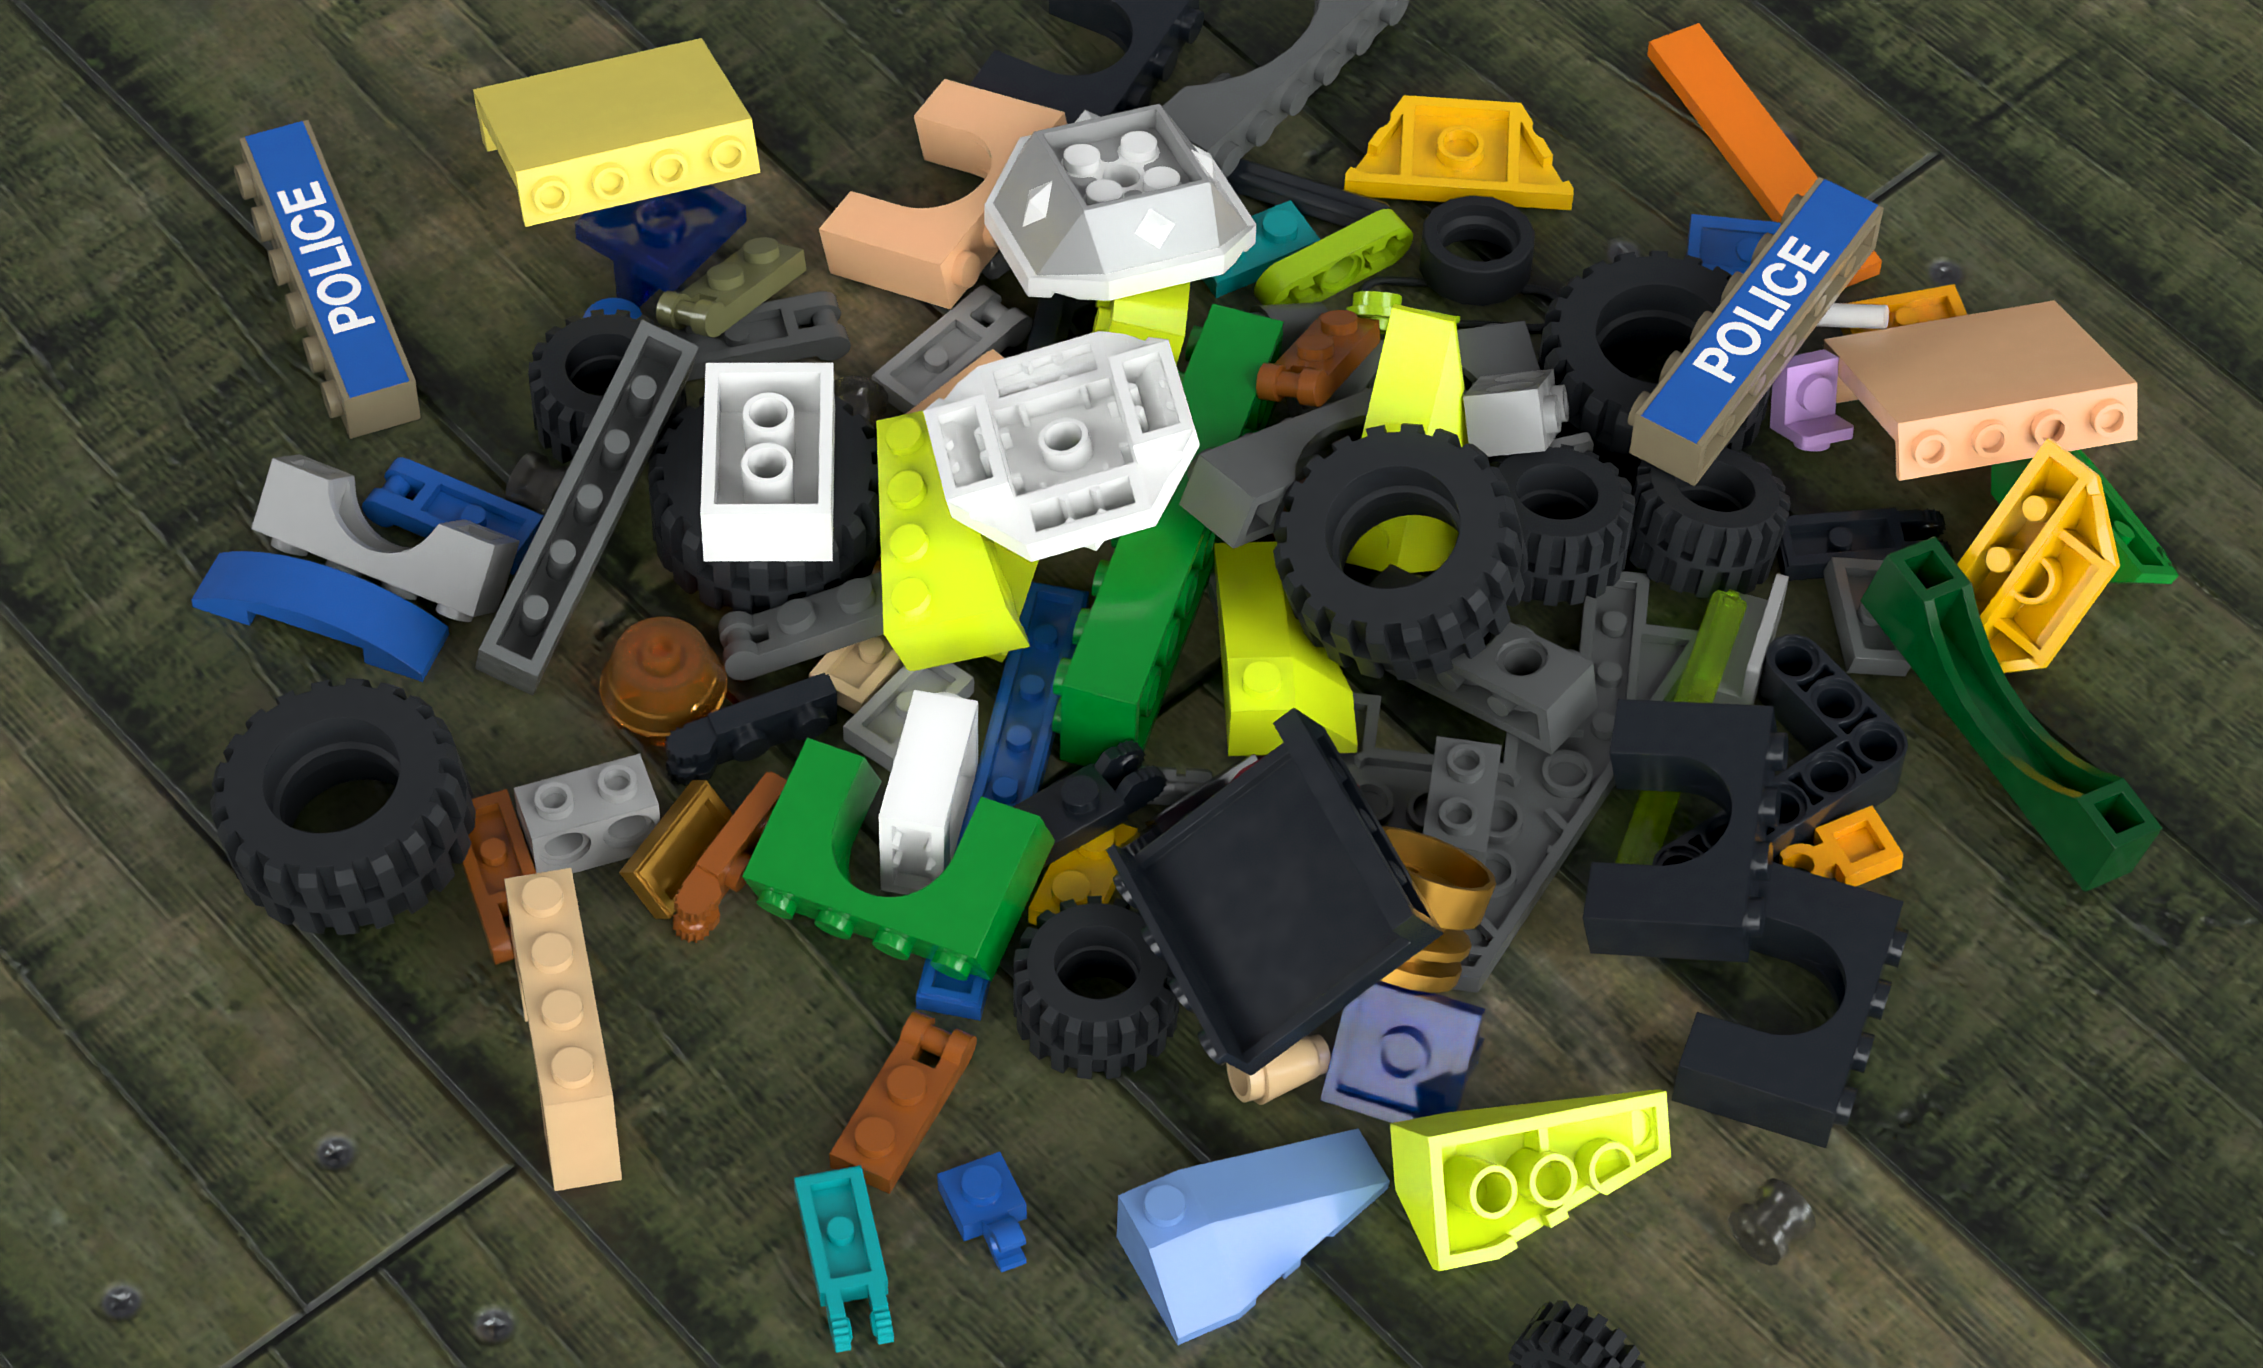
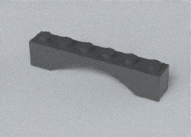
M1315 0L1314 17L1308 29L1291 48L1273 61L1241 76L1210 84L1183 87L1162 107L1189 141L1196 147L1210 153L1224 176L1228 177L1247 152L1254 146L1260 147L1267 142L1274 128L1288 115L1295 116L1298 114L1312 93L1322 84L1325 86L1331 84L1345 63L1355 54L1358 56L1364 54L1377 34L1387 25L1394 26L1403 17L1409 0Z
M1373 387L1364 388L1356 394L1336 402L1325 403L1318 409L1297 417L1286 418L1279 424L1258 432L1247 433L1237 440L1214 449L1208 448L1203 450L1195 457L1188 468L1187 478L1189 481L1179 505L1233 549L1273 533L1276 516L1285 507L1283 502L1285 493L1292 482L1306 478L1302 468L1316 455H1320L1323 459L1334 453L1331 444L1347 435L1352 442L1361 439Z

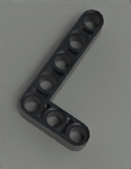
M1798 634L1780 636L1769 644L1758 690L1762 704L1774 707L1775 718L1810 753L1787 768L1785 772H1781L1774 777L1773 786L1780 787L1781 792L1779 822L1783 824L1767 826L1765 841L1772 842L1773 862L1779 863L1780 852L1790 845L1803 843L1815 846L1813 839L1816 827L1871 805L1875 808L1889 799L1897 791L1908 748L1907 736L1903 730L1815 642L1808 637ZM1721 810L1670 842L1655 854L1652 865H1675L1704 854L1725 833L1730 822L1729 815L1724 810Z

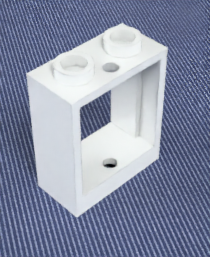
M914 690L879 813L881 890L905 895L911 894L932 883L951 862L978 767V701L964 699L949 692L931 693Z

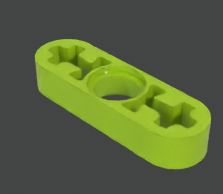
M1381 209L1271 265L1257 280L1254 287V295L1262 305L1321 302L1396 263L1410 248L1413 241V232L1393 210Z

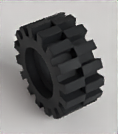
M1557 1300L1555 1304L1551 1301L1544 1303L1511 1347L1512 1350L1509 1352V1360L1514 1362L1511 1368L1646 1367L1644 1361L1637 1360L1640 1355L1637 1347L1623 1343L1627 1335L1619 1327L1612 1331L1605 1326L1608 1319L1598 1313L1595 1318L1588 1316L1587 1307L1577 1303L1571 1309L1565 1300Z

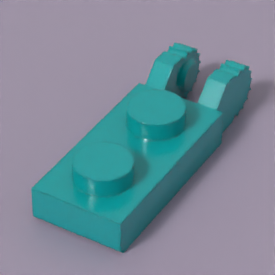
M862 1166L794 1177V1189L820 1307L826 1306L835 1352L851 1350L853 1334L850 1320L846 1317L843 1302L868 1298L872 1334L876 1337L878 1345L894 1342L893 1326L886 1294H888V1278Z

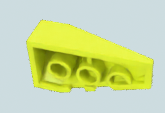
M1661 1089L1454 1111L1390 1123L1395 1191L1432 1269L1437 1271L1500 1259L1517 1249L1516 1242L1543 1226L1549 1228L1556 1226L1569 1218L1568 1211L1599 1193L1604 1195L1610 1194L1671 1157L1667 1093Z

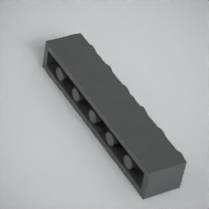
M641 320L478 650L476 670L532 696L534 695L655 448V444L693 370L699 346Z

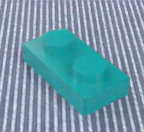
M1291 200L1251 216L1256 223L1255 244L1247 252L1243 251L1236 263L1224 274L1202 279L1215 298L1257 282L1263 272L1274 263L1321 240Z

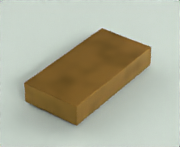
M692 780L619 872L655 919H670L676 912L674 910V897L677 895V889H681L682 883L694 869L696 862L733 816L707 780Z

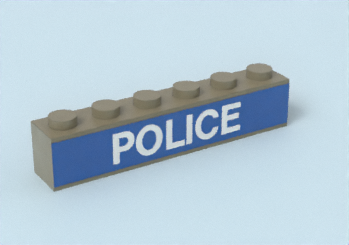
M309 120L240 138L243 163L234 165L238 187L244 200L250 198L255 200L257 206L251 208V214L260 242L271 240L274 249L268 251V257L277 285L280 286L288 283L291 293L285 294V299L295 329L305 327L309 337L303 338V346L310 369L313 374L323 371L327 380L320 383L330 418L341 416L350 439L421 419L416 380Z
M1818 177L1804 197L1796 194L1786 207L1781 219V226L1774 235L1768 232L1765 233L1758 242L1751 258V265L1743 274L1737 271L1729 279L1721 296V304L1715 312L1705 311L1700 316L1692 331L1690 344L1684 352L1681 353L1675 350L1669 356L1661 371L1659 384L1653 392L1643 391L1634 402L1628 416V424L1633 426L1629 453L1695 486L1874 251L1884 208L1821 177Z

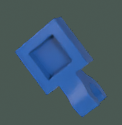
M999 1151L938 1173V1190L963 1241L983 1235L1001 1273L1026 1264V1257L1020 1247L1026 1244V1239L1018 1223L1027 1219L1026 1202L1001 1152Z

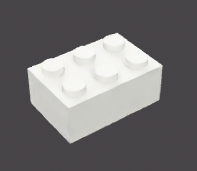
M706 363L700 512L704 561H833L835 448L833 363Z

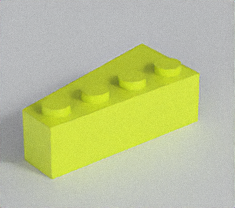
M924 410L876 421L883 632L908 671H916L1030 647L1025 630L1019 621L1009 584L1005 580L997 558L998 553L993 540L951 517L930 440Z

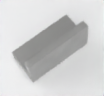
M1776 574L1768 600L1737 591L1733 598L1721 599L1719 597L1691 684L1689 699L1702 703L1754 705L1760 685L1765 655L1769 644L1775 638L1781 619L1789 576Z

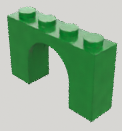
M807 738L742 875V878L758 896L757 905L767 912L784 919H792L795 912L815 919L814 924L819 929L841 939L849 940L852 933L873 939L872 945L875 948L897 959L908 960L911 953L931 959L930 964L934 969L957 980L966 981L969 974L992 981L1055 842L1041 817L981 796L951 862L938 878L926 887L903 896L881 897L868 894L853 886L849 871V860L855 838L882 781L865 757Z

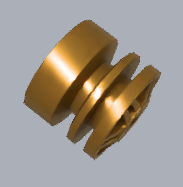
M1389 826L1382 827L1444 934L1381 981L1415 991L1428 993L1448 992L1457 985L1462 973L1461 961L1469 955L1472 947L1469 936L1463 930L1474 929L1482 922L1496 886L1494 874L1481 861L1462 849L1440 839L1412 830Z

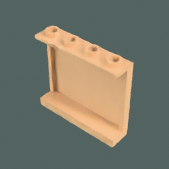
M2055 300L1824 339V349L1839 357L1836 403L1860 400L1895 440L1896 477L1899 481L2033 458L2047 438L2053 439L2067 451L2137 440V382Z

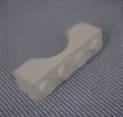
M300 454L272 458L251 528L272 537L271 546L280 551L298 556H306L308 552L327 559L325 566L359 578L362 577V574H366L381 580L382 588L403 599L416 600L418 596L436 602L438 603L436 611L439 614L463 622H471L473 617L498 611L520 542L517 539L462 519L438 524L424 541L413 548L395 545L376 533L364 518L356 497L354 475Z

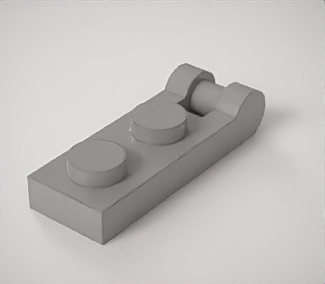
M985 285L980 286L872 375V391L906 414L987 351L994 349L1000 354L1008 346L1013 348L1021 344L1030 333L1033 320L1016 307L1009 310L1001 304L1002 299L1000 295ZM988 323L990 325L989 327L986 328L983 326Z

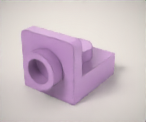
M1825 349L1794 355L1772 384L1770 428L1792 441L1798 449L1805 451H1823L1828 449L1831 443L1853 438L1854 425L1835 414L1839 357Z

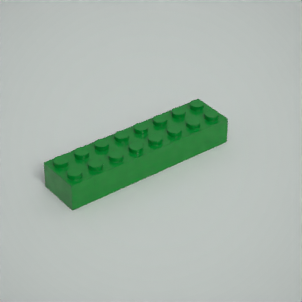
M1212 303L1204 326H1193L1185 353V360L1189 361L1185 372L1178 371L1200 444L1190 464L1205 449H1214L1237 440L1247 433H1255L1268 427L1277 402L1259 399L1256 391V381L1259 369L1263 363L1274 364L1281 357L1284 321ZM1188 468L1157 525L1112 538L1111 547L1115 548L1111 561L1101 559L1098 564L1092 585V596H1096L1092 609L1082 607L1072 638L1073 645L1077 647L1072 659L1061 658L1053 683V694L1061 697L1055 709L1052 732L1060 734V760L1081 766H1086L1090 763L1094 764L1103 751L1112 746L1116 747L1119 743L1125 742V740H1133V742H1137L1145 750L1208 585L1210 573L1214 569V543H1224L1220 537L1179 505L1189 481L1187 478Z

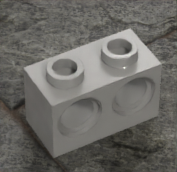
M1554 369L1480 376L1463 396L1468 442L1477 446L1487 457L1546 451L1557 434L1561 432V422H1568L1569 420L1566 387L1564 384L1555 385Z
M640 753L514 788L518 821L536 873L571 868L573 874L630 858L660 821L659 803Z

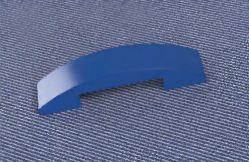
M253 551L219 553L191 599L193 608L249 626L256 614L360 647L363 649L364 662L366 664L421 682L425 679L449 636V627L413 603L382 587L325 565L279 554Z

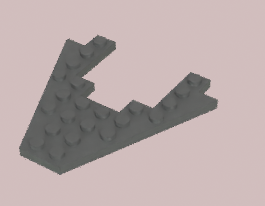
M1621 571L1619 581L1614 586H1606L1605 594L1597 598L1584 596L1579 653L1587 660L1593 662L1598 708L1552 755L1506 732L1503 763H1499L1485 866L1494 874L1496 886L1482 922L1474 929L1463 930L1469 936L1472 947L1469 955L1461 961L1462 973L1457 985L1452 990L1479 992L1615 786L1609 751L1618 699L1671 701L1702 653L1705 631L1646 624L1650 578L1646 576V573ZM1210 573L1209 598L1218 620L1215 573ZM1353 692L1358 744L1357 753L1339 754L1382 827L1389 826L1423 833L1434 755L1375 748L1381 696Z

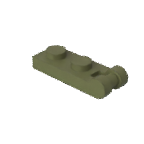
M768 237L751 239L722 263L711 267L707 274L681 293L673 291L664 292L660 296L656 307L657 321L661 326L678 330L691 326L695 334L712 338L718 337L806 271L804 249L779 244L777 240Z

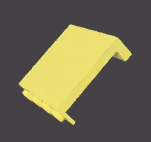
M702 38L473 89L483 144L487 152L498 150L518 190L525 227L760 173L752 118Z

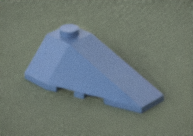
M1359 1128L1180 1169L1118 1195L1116 1237L1177 1345H1180L1240 1319L1256 1305V1298L1278 1278L1283 1277L1286 1279L1301 1265V1258L1326 1236L1334 1237L1389 1188L1390 1180Z

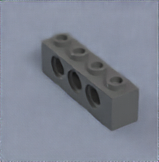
M1390 564L1368 586L1383 589L1400 588L1417 583L1426 577L1413 575ZM1511 622L1507 624L1500 635L1495 636L1488 632L1483 637L1486 648L1472 659H1468L1465 653L1451 660L1454 667L1451 670L1436 675L1433 667L1418 670L1417 679L1405 680L1551 755L1598 708L1593 662L1587 660L1575 650L1564 649L1536 635L1524 625ZM1385 670L1396 676L1394 670Z

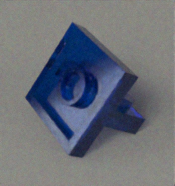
M705 185L584 213L575 222V234L577 240L614 261L617 298L629 300L640 308L659 289L664 292H674L747 222L746 205L712 185Z
M1379 981L1343 1009L1320 1101L1392 1123L1459 1111L1466 1082L1479 1063L1485 1038L1479 1037L1486 1009L1436 993L1409 990Z

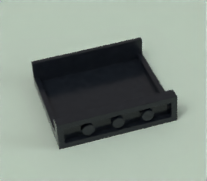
M1294 707L1273 723L1283 740L1281 745L1134 856L1115 844L1106 849L1118 871L1113 877L1117 890L1129 905L1139 910L1146 923L1141 928L1144 940L1160 959L1166 960L1174 974V977L1169 980L1172 992L1188 1011L1195 1013L1203 1028L1197 1034L1202 1047L1218 1065L1222 1066L1228 1063L1250 1076L1254 1075L1444 934L1323 726Z

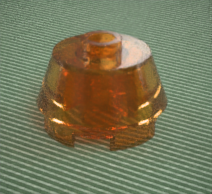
M653 617L629 627L619 638L600 677L601 699L615 725L620 730L624 726L634 733L648 736L650 744L654 746H665V742H667L666 736L671 734V730L675 731L677 727L683 728L684 724L707 717L708 713L720 710L728 686L725 667L702 634L691 624L672 617Z

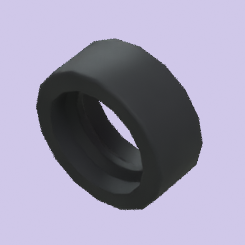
M1471 195L1450 199L1435 207L1423 222L1419 270L1429 287L1440 296L1457 303L1486 306L1505 302L1519 294L1531 278L1535 231L1528 217L1512 204L1493 197ZM1481 240L1498 245L1509 254L1501 259L1486 262L1471 261L1452 254L1445 247L1458 241Z

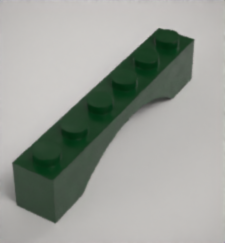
M1936 537L1888 554L1860 600L2084 892L2132 872L2161 831L2162 826L2124 778L2101 771L2073 755L2050 736L2027 710L2008 682L1991 649L1978 612L1972 583Z

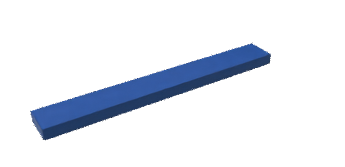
M1031 582L1019 618L1030 647L1008 652L955 852L981 796L1013 807L1041 791L1056 732H1052L1053 717L1061 697L1053 694L1054 678L1061 658L1072 659L1077 647L1072 643L1073 632L1082 607L1087 609L1089 607L1088 591ZM926 958L916 993V1009L981 1021L991 981L969 974L966 981L951 978L934 969L930 964L932 960Z

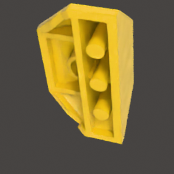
M2050 438L2045 440L1957 564L1972 583L1983 627L1991 649L2004 674L2047 668L2120 567L2101 477Z

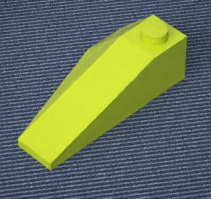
M1393 305L1361 439L1367 437V428L1385 425L1387 433L1400 432L1401 424L1409 423L1422 424L1425 434L1433 436L1435 429L1439 428L1457 434L1462 448L1465 444H1469L1463 401L1465 388L1456 318L1402 305ZM1406 515L1392 518L1367 531L1350 551L1346 563L1383 571L1390 564L1409 573L1435 571L1444 564L1452 553L1459 532L1449 524L1433 517Z
M1249 542L1234 549L1227 543H1214L1228 756L1267 755L1281 745L1283 740L1273 723L1293 707L1323 726L1339 753H1357L1358 744L1353 692L1339 664L1328 658L1324 647H1315L1304 634L1299 620L1295 618L1275 565L1273 550L1278 545L1277 542Z

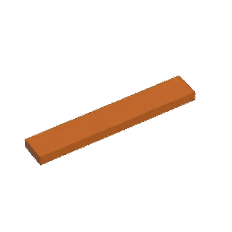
M1700 23L1649 41L1647 52L1649 59L1772 221L1781 222L1784 211L1791 199L1796 194L1804 197L1818 179L1816 174ZM1875 251L1871 253L1846 288L1880 274L1882 260Z

